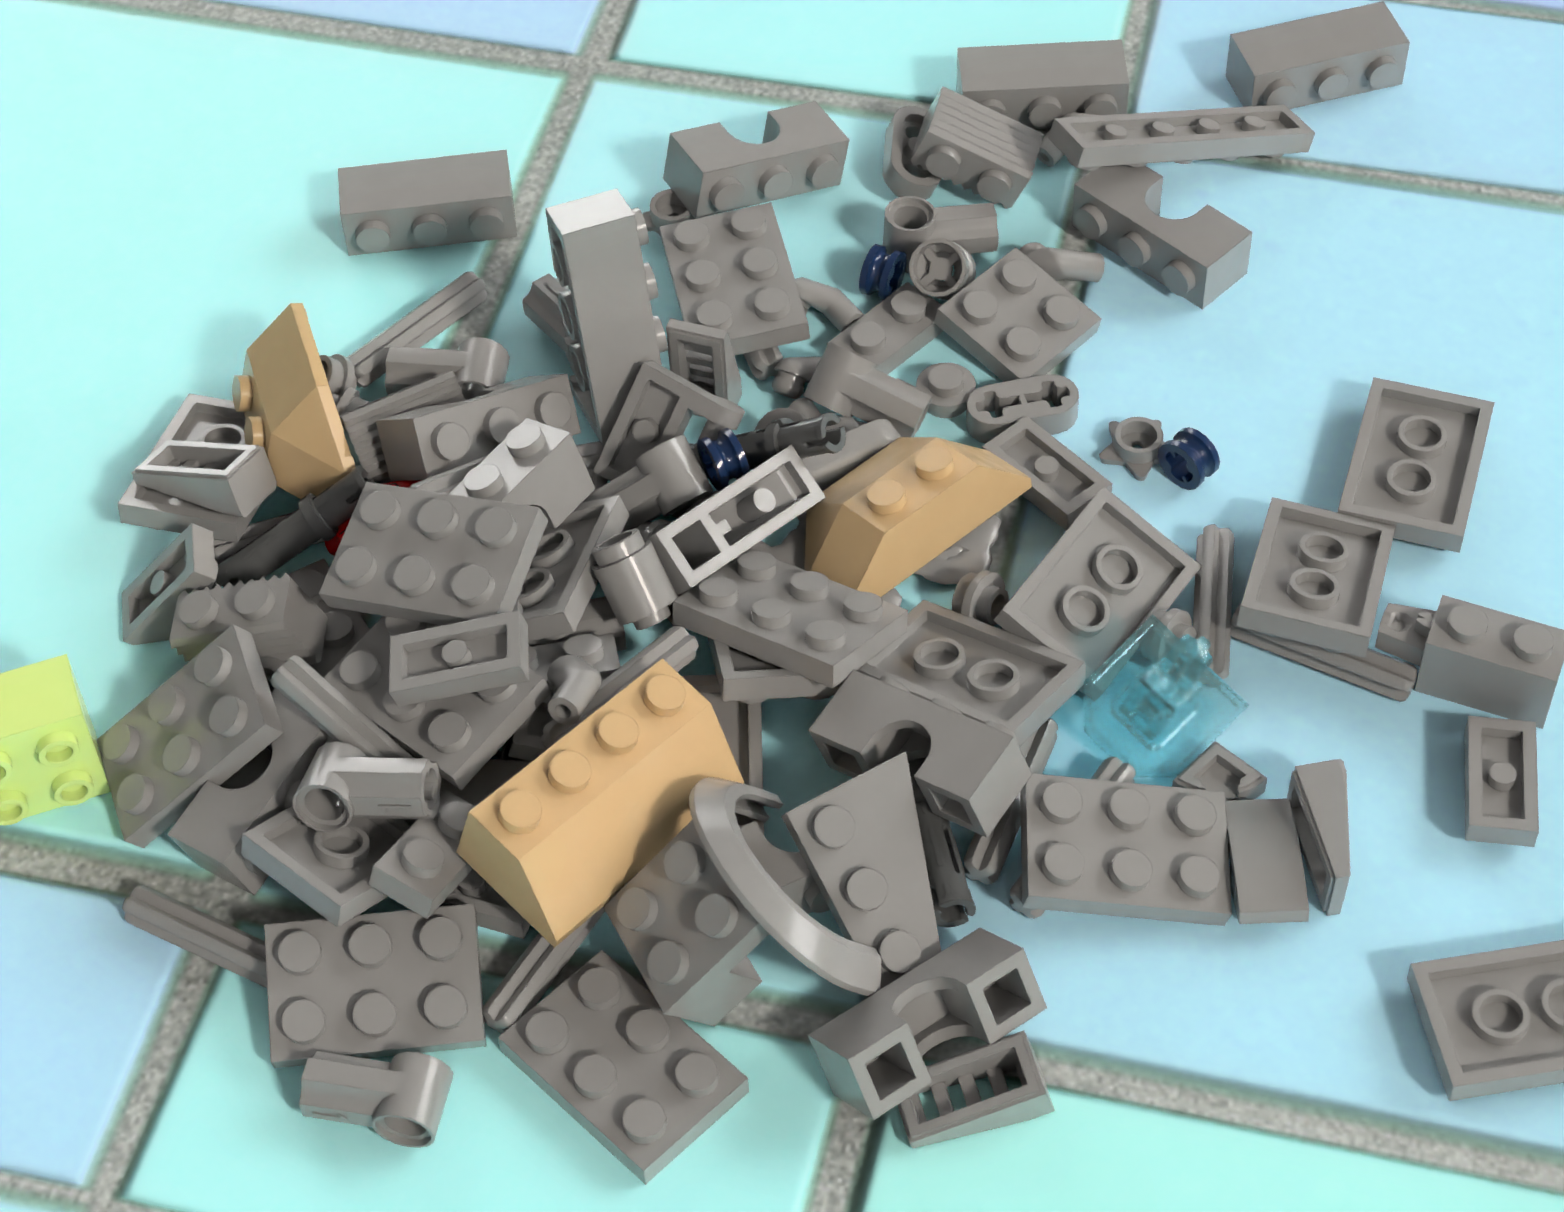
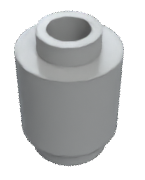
M631 529L615 535L591 550L597 563L592 569L620 625L633 623L636 630H643L665 620L671 615L668 605L677 599V593L652 541H644L639 529Z

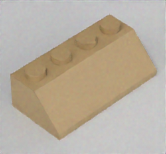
M662 658L470 810L456 853L555 948L606 905L692 820L689 795L691 789L700 780L707 777H717L743 784L744 780L711 703Z

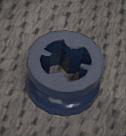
M879 244L872 246L867 253L860 272V292L871 295L877 291L879 292L880 299L884 300L899 289L906 271V254L898 250L888 254L885 246Z
M1190 427L1182 428L1176 433L1173 440L1166 441L1158 449V460L1164 473L1173 483L1183 489H1196L1203 483L1205 477L1213 475L1220 466L1219 454L1213 443L1206 435Z
M724 428L720 430L716 440L703 437L697 441V450L701 464L716 490L721 491L729 485L730 479L738 480L750 472L743 448L731 429Z

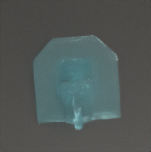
M1152 614L1084 682V733L1107 755L1117 757L1123 763L1132 765L1136 771L1134 778H1176L1248 708L1249 704L1209 667L1213 658L1207 651L1211 646L1208 639L1201 636L1196 640L1188 634L1178 638Z

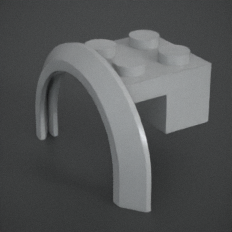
M703 778L691 789L689 795L692 820L603 907L664 1014L716 1026L762 982L747 955L769 934L802 964L832 984L869 997L881 990L882 959L876 949L837 935L807 914L770 877L745 841L735 813L766 823L770 817L763 806L780 809L784 805L777 794L722 778Z

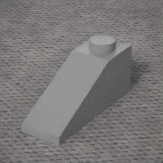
M791 444L644 541H652L678 596L826 498V496Z

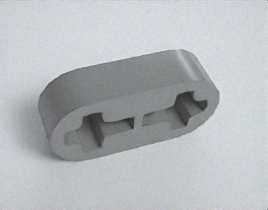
M1056 374L1028 377L979 387L967 399L966 429L971 437L985 444L1025 416H1028L1050 435L1067 431L1075 424L1078 417V388L1068 378ZM1048 401H1052L1055 407H1050ZM989 412H995L997 417L992 418Z

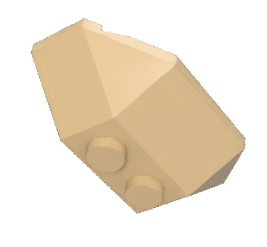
M290 303L246 350L242 375H235L233 379L232 396L236 412H244L246 418L244 426L245 445L264 447L277 481V487L302 499L309 493L315 496L319 495L352 472L356 465L353 456L350 454L344 429L311 331L306 309L303 303Z
M899 437L822 491L826 498L807 510L804 570L822 573L829 580L860 592H870L882 597L1032 487L1031 478L985 449L937 437Z

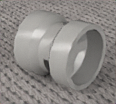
M943 238L929 239L920 244L912 253L909 262V274L914 286L923 294L941 300H949L975 279L976 264L971 253L961 245Z

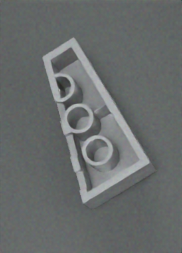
M617 188L545 208L554 271L562 287L568 286L569 289L568 291L557 293L559 311L570 335L563 339L566 357L569 362H572L575 375L569 376L571 391L603 448L642 363L654 361L662 366L660 353L668 350L663 325L657 315L653 316L650 300L658 298L657 282L648 262L643 263L641 246L649 243L647 226L641 210L638 207L631 209Z

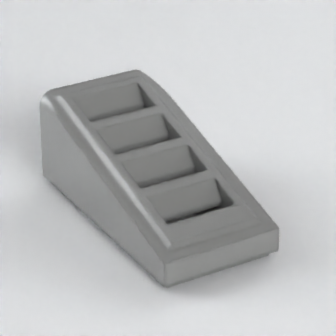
M670 318L666 326L670 371L711 394L730 400L738 405L742 396L741 377L728 331Z
M167 440L131 473L135 484L237 517H247L277 487V481L264 447L259 445Z
M1335 759L1295 766L1294 771H1292L1287 794L1296 825L1300 849L1323 912H1326L1327 916L1340 914L1351 874L1347 772L1344 761Z
M1025 1031L999 1039L991 1045L985 1044L926 1066L932 1083L898 1104L905 1131L912 1148L1029 1121L1055 1111L1036 1054ZM1017 1070L1022 1086L1009 1091L1004 1073ZM988 1077L994 1097L982 1101L975 1080ZM960 1084L967 1107L955 1111L947 1087ZM932 1091L940 1116L927 1121L919 1094Z

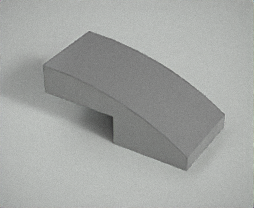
M1289 798L1225 801L1230 860V886L1239 924L1309 922V904L1304 867Z

